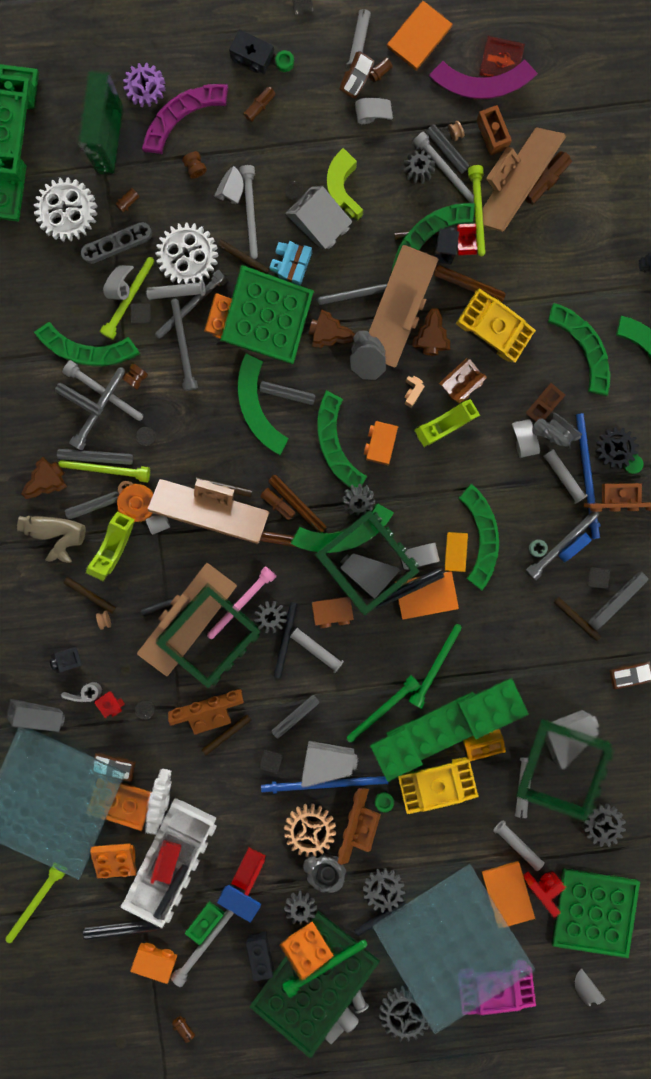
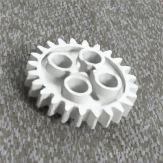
M68 177L66 182L59 178V183L57 184L52 180L51 187L45 184L47 190H39L42 197L36 196L39 203L34 204L35 208L38 209L34 214L39 217L36 221L38 224H41L40 228L43 231L46 230L48 236L53 233L54 239H57L60 235L62 241H65L66 236L72 241L74 235L80 239V232L86 235L84 229H92L89 223H95L96 221L92 216L97 215V212L93 210L97 207L96 203L93 202L95 198L93 195H90L91 191L89 188L85 189L83 183L79 185L76 179L71 183ZM72 196H78L76 201L70 202ZM53 199H59L57 204L51 205ZM76 214H80V218L77 221H73V217ZM57 217H62L59 223L54 224V220Z
M187 222L184 228L178 224L177 230L171 226L172 232L168 233L165 231L166 238H159L163 244H157V248L161 251L155 252L156 256L160 257L156 261L161 265L159 268L161 272L166 271L164 276L166 278L171 276L170 280L172 283L177 279L178 285L182 284L183 281H185V284H189L190 281L196 283L197 279L203 280V276L209 278L208 271H215L211 265H217V261L213 259L218 257V253L214 252L217 249V245L213 244L214 238H209L210 233L208 231L203 234L204 229L202 226L197 230L196 224H193L191 228H189ZM190 238L195 239L194 244H192V245H187V244H186V241H187L188 239H190ZM172 248L179 249L178 253L174 255L169 254ZM188 252L190 256L186 257L184 253ZM198 255L205 256L201 262L196 261L195 258ZM182 264L188 265L185 271H180L179 267Z
M160 770V774L154 783L153 792L150 793L149 810L146 818L147 833H157L159 824H162L165 810L167 811L171 787L170 770Z

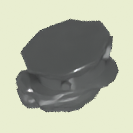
M358 331L353 337L355 344L351 348V370L362 379L376 380L386 371V351L377 337H372L368 331Z
M555 412L549 423L544 419H538L532 428L534 435L548 438L551 443L554 442L557 445L566 446L568 449H571L572 441H576L582 436L581 432Z
M324 853L318 858L312 856L305 860L303 868L307 873L309 884L320 892L334 893L339 891L345 882L344 877L346 873L345 867L338 863L339 857Z

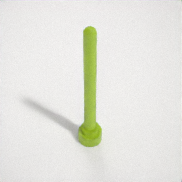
M474 165L468 168V177L473 182L477 252L482 257L485 255L480 181L484 176L483 166Z
M148 257L129 288V296L122 300L111 321L102 326L99 332L112 340L117 334L115 332L117 324L154 263L152 257Z
M60 460L58 462V465L62 468L136 477L140 482H148L150 478V467L141 466V468L136 470Z
M54 863L49 870V878L7 935V943H11L54 882L62 879L66 874L67 870L61 864Z

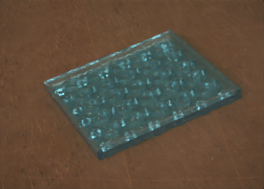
M19 727L0 770V843L79 880L91 855V847L95 846L126 772L35 730Z
M471 864L460 869L372 926L435 1034L535 971L534 966Z

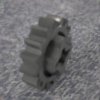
M599 803L598 809H594L592 815H588L587 821H583L587 825L582 828L587 832L586 837L588 839L591 838L593 844H596L598 841L600 847H603L604 843L610 847L612 841L615 844L618 843L617 837L623 838L620 832L626 831L622 827L626 821L620 819L623 814L617 812L618 809L614 806L610 808L609 804H605L603 808ZM611 815L614 816L616 823L611 821ZM592 827H594L595 829H597V832H596V833H597L598 835H595V834H594Z
M384 868L383 872L376 869V875L371 872V879L366 878L365 883L367 885L363 886V891L366 892L364 898H369L367 901L368 905L374 904L375 911L378 907H381V912H384L385 908L392 911L391 906L393 905L398 908L397 901L403 902L401 895L405 894V889L402 888L404 887V882L400 881V875L394 876V870L387 873V868ZM375 881H378L377 884H376V886H375V887H372V885L374 884V882H375ZM381 884H383V886L387 890V896H385V893H383V891L381 890Z

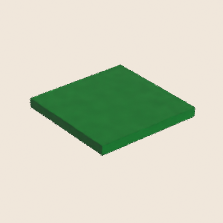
M242 265L220 341L294 364L314 291Z
M563 868L561 882L566 888L558 896L557 908L561 913L555 917L552 946L629 958L640 881Z

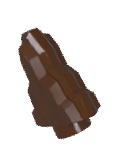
M432 308L426 316L425 325L420 327L418 335L414 336L412 347L423 349L424 355L438 356L439 351L450 350V340L447 338L446 330L442 327V317L439 309Z
M321 310L318 320L312 319L309 335H313L312 347L322 348L324 345L333 346L336 342L341 344L354 342L353 337L355 333L349 328L341 326L338 319L331 317V313Z
M42 457L36 463V469L31 473V480L25 484L21 494L25 499L38 497L42 493L50 494L55 490L60 492L67 487L62 479V476L65 474L56 462L50 464Z

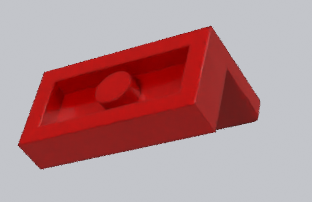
M163 840L150 884L154 885L155 880L167 884L171 883L182 845Z
M248 847L231 884L245 890L244 894L248 896L265 862L266 855Z

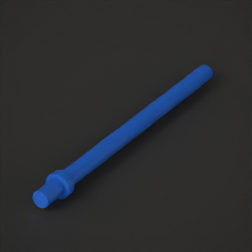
M584 413L576 414L578 431L582 433L579 442L586 494L588 495L587 503H595ZM598 518L589 525L592 539L600 538Z
M385 776L336 779L307 787L301 786L302 782L278 784L272 782V784L261 785V792H273L275 794L277 791L388 784Z

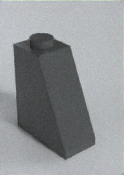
M347 554L340 561L342 564L340 568L374 599L400 571L398 567L356 554L351 556Z
M10 699L7 719L15 727L59 732L60 726L64 724L65 716L58 708Z

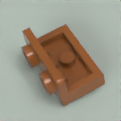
M466 358L439 384L451 400L461 403L469 398L470 393L481 387L487 377L485 374L480 373L469 358Z

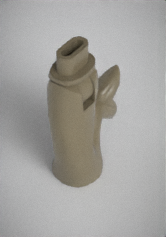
M19 516L17 531L24 532L25 535L35 539L45 540L63 535L51 549L45 561H54L58 558L63 562H72L65 549L69 546L81 545L85 538V525L75 521L40 516Z

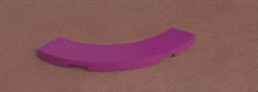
M523 60L518 66L504 74L478 78L461 74L442 61L431 72L429 77L445 90L462 97L491 99L504 96L522 88L536 77L538 73L526 60Z
M203 85L204 87L193 90L189 89L171 99L157 113L156 118L151 126H149L142 150L144 152L162 154L170 131L183 117L203 107L226 106L228 85Z

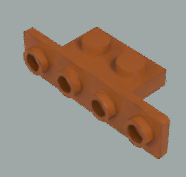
M642 483L602 484V503H584V507L590 508L591 512H601L602 508H609V511H621V508H627V511H639V507H646L645 510L651 511V502H642Z
M242 690L230 691L223 695L213 696L207 700L175 708L168 712L169 724L172 726L189 720L194 735L231 724L227 708L244 703Z
M359 788L354 794L353 809L349 812V823L343 833L344 841L338 851V863L340 865L349 862L353 846L366 852L371 851L381 814L364 807L369 791L367 788Z

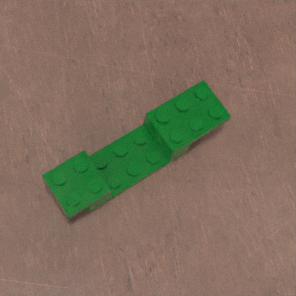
M0 64V219L19 222L27 167L21 159V149L27 109L34 110L39 71L33 68Z
M509 678L476 695L471 692L387 732L388 737L370 746L388 782L423 765L421 760L471 736L478 739L529 713L512 678Z

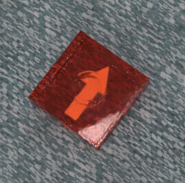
M488 36L479 75L494 77L518 66L522 60L525 44Z

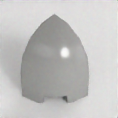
M233 166L227 171L214 195L220 200H224V197L228 198L233 204L239 202L244 187L243 178L239 170Z
M581 968L575 978V989L587 1006H591L593 1002H596L597 1005L605 1001V998Z

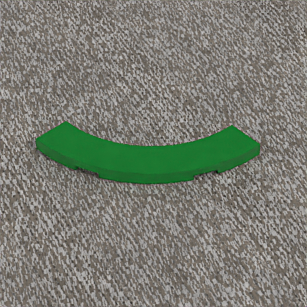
M475 203L450 205L438 209L420 220L408 232L400 244L394 258L392 271L403 245L420 250L431 236L439 232L440 228L444 229V227L457 224H472Z
M553 303L548 323L568 332L582 348L590 373L588 392L608 396L610 387L608 356L600 337L592 326L575 314L574 311Z
M620 316L616 336L623 337L639 345L647 352L651 359V329L634 319Z
M51 322L46 323L34 332L39 340L55 354L68 361L72 360L77 364L85 366L115 365L140 354L129 337L115 344L94 347L69 340L60 334Z
M246 353L238 378V396L243 416L255 436L267 448L281 456L289 438L282 435L269 423L262 412L258 400V376L263 361Z
M326 390L318 415L320 447L327 464L339 480L350 489L351 485H354L356 488L359 483L363 485L367 476L349 462L341 449L337 436V417L343 399Z
M470 484L458 499L469 509L476 522L479 534V551L475 565L466 579L482 591L491 578L499 552V533L495 516L487 500L473 484Z
M376 503L371 511L372 513L376 512L382 519L380 523L383 527L394 514V512ZM368 519L327 553L341 552L357 547L370 540L379 531ZM299 526L291 544L308 551L319 552L345 530L335 533H319Z

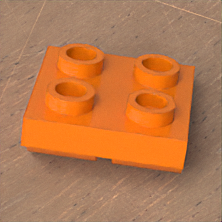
M217 293L214 295L205 332L221 339L231 298Z
M120 844L91 847V857L97 878L136 875L134 845Z
M313 922L296 931L280 944L301 980L333 957L332 952Z

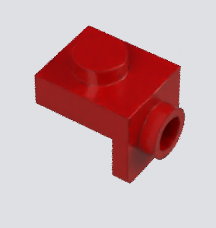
M476 224L457 225V231H460L457 244L458 255H477Z
M111 691L95 701L104 718L110 714L112 717L123 711L120 707L125 705L121 698L117 700Z

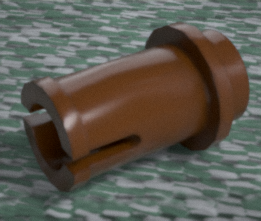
M384 58L374 68L372 67L369 78L373 82L380 81L381 77L393 68L390 60Z
M130 188L121 199L116 200L115 205L121 212L128 211V208L140 196L134 189Z
M179 1016L172 1022V1029L174 1031L177 1030L185 1043L190 1042L189 1037L191 1040L194 1038L195 1033L187 1025L185 1018Z

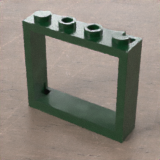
M89 71L79 143L95 171L100 174L114 173L123 104L109 73Z
M371 511L367 512L315 554L363 616L419 572L417 569L419 567L418 563L414 558H408L405 554L407 551L400 542L398 544L395 542L393 532L388 527L384 528L380 523L382 521L380 516L376 512L372 513ZM369 519L410 571L366 606L325 554Z
M207 583L158 636L155 644L204 686L209 688L211 685L215 686L221 679L220 675L224 671L227 672L234 665L233 661L237 657L240 658L247 651L246 647L250 642L254 643L259 638L260 629L214 587ZM211 596L247 627L250 632L207 678L169 646L167 642L205 600Z
M541 719L517 790V797L587 821L588 815H592L595 809V804H593L594 798H598L601 792L600 781L606 778L608 768L605 767L607 761L611 762L614 750H612L611 742ZM547 731L602 749L582 807L528 788Z

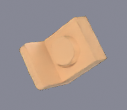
M408 376L406 383L414 387V389L410 388L404 398L407 399L405 405L412 408L423 391L424 385L422 384L423 381L419 378Z

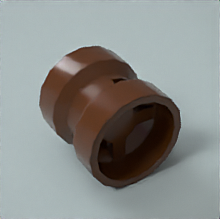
M198 151L190 152L182 158L184 166L188 167V174L191 179L198 178L207 172V168L201 162V156Z
M132 363L130 371L124 374L122 379L138 390L141 386L140 382L146 379L148 374Z

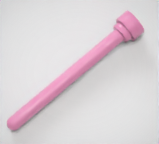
M265 566L260 571V578L234 605L240 610L265 583L272 582L277 577L268 567ZM227 612L208 632V638L213 639L234 616Z

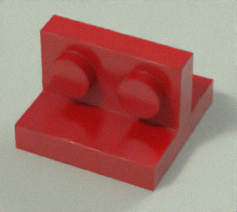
M527 871L523 875L524 879L555 918L561 912L552 899L566 887L554 871L545 873L539 882Z

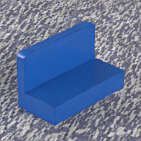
M230 885L224 887L217 901L221 906L249 922L252 921L261 906L259 902Z

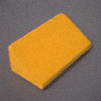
M447 532L445 570L465 572L468 533Z
M499 729L478 739L471 736L463 740L467 757L470 761L506 752L504 739Z

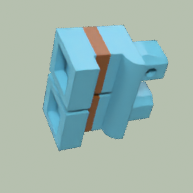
M289 241V244L278 242L276 254L284 256L282 262L273 259L270 271L278 274L280 279L300 286L312 254V248L305 245L304 247L296 245Z

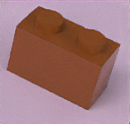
M498 105L480 111L476 122L490 156L504 151L509 147L512 140Z
M348 596L312 602L315 626L319 625L320 628L331 627V623L338 622L339 625L350 624V620H354L351 599Z

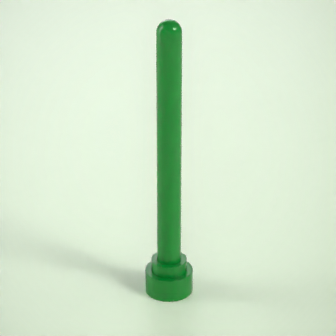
M456 624L453 627L418 693L415 692L414 695H411L410 703L421 709L424 706V696L460 633L461 625Z
M410 675L406 679L407 682L404 683L405 686L347 736V741L353 742L406 694L412 693L414 690L417 691L421 687L419 682Z
M361 940L325 962L302 980L300 978L297 980H287L283 983L286 994L290 998L298 994L301 986L366 948L367 941Z

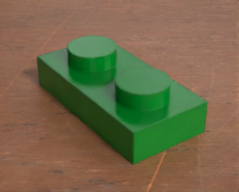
M209 901L185 931V934L198 945H201L223 917L224 912Z

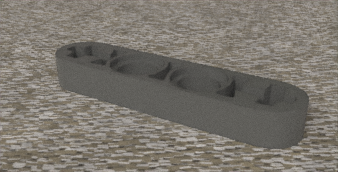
M147 223L135 224L83 246L81 256L87 263H96L147 242L152 237V230ZM141 228H144V230H148V231L145 232V233H146L145 236H142V234H139V233H141V230H140ZM134 231V233H135V235H136V237H137V240L134 239V236L132 235L131 232ZM123 235L131 237L128 244L121 243L120 240ZM106 242L113 243L112 250L104 251L103 245ZM97 246H99V249L102 252L101 255L99 254L98 249L96 248ZM89 250L95 252L92 258L86 256Z
M642 571L637 573L589 620L588 624L594 630L601 628L649 578Z

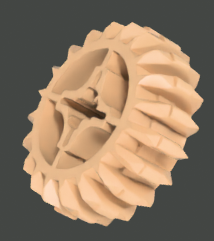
M304 804L303 811L299 806L296 807L298 814L291 811L290 815L292 818L286 819V822L290 825L284 826V830L288 831L284 836L285 838H290L287 844L291 845L294 843L292 850L295 851L299 848L298 854L301 855L305 851L306 857H309V852H313V856L316 857L317 850L323 854V847L329 849V843L334 842V838L331 836L336 835V831L332 830L336 827V824L330 823L333 820V816L326 817L328 810L321 813L322 806L315 810V804H311V809H308L307 804ZM306 816H314L321 821L312 822ZM301 819L303 829L295 835L294 827ZM307 826L314 828L313 834L307 833ZM325 826V836L319 841L317 832L321 830V827ZM309 839L313 844H305L301 841Z

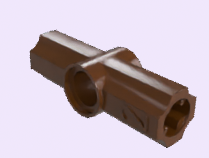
M560 151L549 162L525 198L528 204L533 205L546 190L549 191L558 181L559 176L572 163L570 156L566 152Z

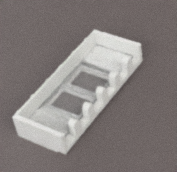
M175 798L121 908L163 928L165 922L169 923L174 914L171 909L173 905L178 906L182 898L180 891L182 887L187 888L191 879L188 875L191 870L195 871L200 861L197 857L200 852L204 853L208 842L205 840L208 835H213L217 827L214 824L216 817ZM166 840L182 845L171 883L182 864L188 866V870L161 918L156 919L153 914L170 884L155 880L153 885L150 884L162 842Z

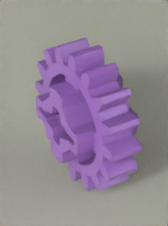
M138 63L137 69L132 66V73L126 72L128 79H123L126 85L123 88L125 93H127L128 99H132L134 105L139 102L141 107L144 106V103L151 107L152 101L157 104L156 98H163L161 91H165V86L163 85L165 80L162 77L161 71H157L154 65L149 68L148 63L144 67ZM143 80L145 81V84H146V86H145L146 90H144V87H143V84H144V83H143Z

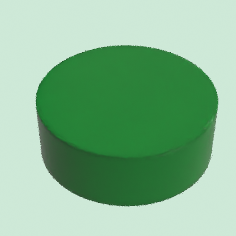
M283 50L277 53L275 57L277 69L282 72H288L293 68L294 57L291 52Z
M633 456L635 461H628L629 466L625 467L623 465V469L629 474L640 472L643 468V460L640 456Z
M381 792L375 797V806L380 812H389L394 806V799L390 793Z

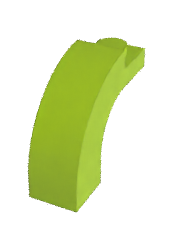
M342 148L329 166L327 192L341 209L344 208V212L350 218L354 217L358 221L363 215V209L344 189V182L356 169L357 161Z
M471 399L414 431L417 434L418 440L425 447L480 416Z
M120 512L114 515L109 522L106 536L98 553L87 567V574L104 581L108 574H111L126 546L135 519Z

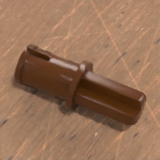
M267 87L258 98H254V102L243 112L246 119L250 122H253L256 116L266 109L265 106L276 95L271 87Z
M269 488L261 494V498L287 520H290L295 515V511L283 502L284 499H280Z

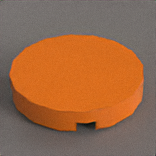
M141 484L128 485L122 489L118 496V511L135 519L134 522L145 521L153 514L148 511L153 492Z

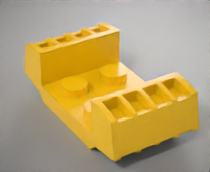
M481 289L475 292L456 322V325L461 329L472 331L498 350L497 355L513 363H516L536 331L523 318Z
M466 757L453 759L450 764L417 772L411 770L398 776L407 814L433 810L479 797L470 759Z

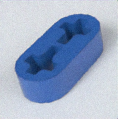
M584 532L562 550L558 556L563 562H566L583 549L592 539Z

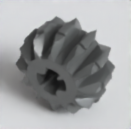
M415 150L413 155L408 154L407 160L403 162L405 166L403 173L408 174L407 180L414 178V184L417 183V180H420L421 184H423L425 179L430 180L431 174L435 172L433 167L435 160H430L431 154L425 156L424 150L421 151V154H418V151Z
M359 483L358 487L355 488L354 485H351V490H345V496L342 497L345 510L349 509L350 515L356 512V516L359 517L361 512L365 515L367 510L372 511V505L375 504L374 492L369 491L367 485L362 488V485Z
M266 601V609L259 605V609L263 612L255 611V615L261 616V618L255 619V623L261 621L262 624L258 628L262 629L265 625V633L269 632L270 627L272 632L276 633L275 626L280 630L283 628L279 621L282 623L287 621L281 618V616L287 614L286 611L279 612L283 606L280 605L277 609L275 608L276 601H273L272 607H270L269 601ZM270 612H273V616L276 615V620L267 621L266 614L269 615Z
M301 890L298 892V896L292 893V899L287 898V905L284 906V911L288 912L286 918H292L293 924L299 921L300 926L303 925V920L309 924L310 918H315L314 911L317 910V905L314 904L315 898L309 899L308 892L305 896H302ZM301 905V908L304 906V910H297V906Z

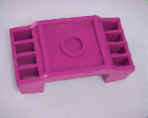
M527 962L512 963L513 969L474 973L473 968L460 969L458 980L463 1015L511 1012L536 1006L531 966Z

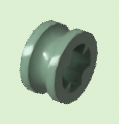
M534 540L530 543L529 551L533 556L541 557L547 553L548 547L544 541ZM536 543H538L539 546H543V550H540V554H538V552L534 551L533 547H536Z

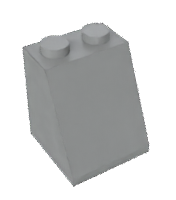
M323 186L311 187L285 213L321 249L331 248L336 243L335 239L339 235L345 234L352 223L351 219Z
M583 710L552 722L594 737L599 734L597 731L599 725L596 718ZM547 731L545 736L553 762L561 769L566 768L587 746L585 743Z
M309 741L301 786L307 787L351 775L352 769L356 770L358 761L357 755L354 754V749Z

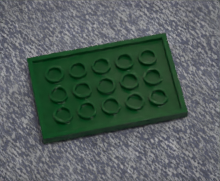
M319 911L311 921L332 952L333 957L358 943ZM364 948L301 986L298 994L290 998L284 990L283 983L289 979L297 980L299 976L286 956L273 973V978L268 980L249 1007L311 1058L377 967L380 960Z

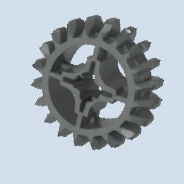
M402 986L399 992L396 988H394V994L388 992V999L383 998L382 1002L384 1005H380L381 1013L379 1014L382 1020V1027H386L385 1032L387 1034L391 1033L393 1039L398 1035L400 1042L403 1037H406V1041L409 1042L412 1036L415 1040L417 1039V1034L423 1036V1029L428 1030L429 1026L427 1023L431 1022L429 1015L432 1014L429 1008V1001H425V995H420L418 989L413 992L411 986L408 988V991H405L404 986ZM411 1002L415 1003L420 1008L421 1012H417L416 1009L411 1008ZM407 1008H408V1013H406V1015L404 1016V1020H403V1015L405 1014V1012L407 1011ZM390 1015L400 1020V1025L394 1023Z

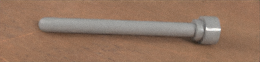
M424 131L421 132L412 143L417 148L424 149L427 154H431V159L435 160L437 166L469 203H474V195L432 148Z
M245 165L241 166L239 170L245 185L250 257L256 259L258 252L252 190L255 167Z
M70 360L64 366L62 373L66 376L76 377L100 395L104 393L105 388L79 371L80 368L77 367L78 365ZM114 394L110 396V402L136 420L141 421L143 419V415Z
M227 909L223 917L202 944L194 951L184 966L172 973L170 979L179 987L184 985L187 981L189 970L234 914Z

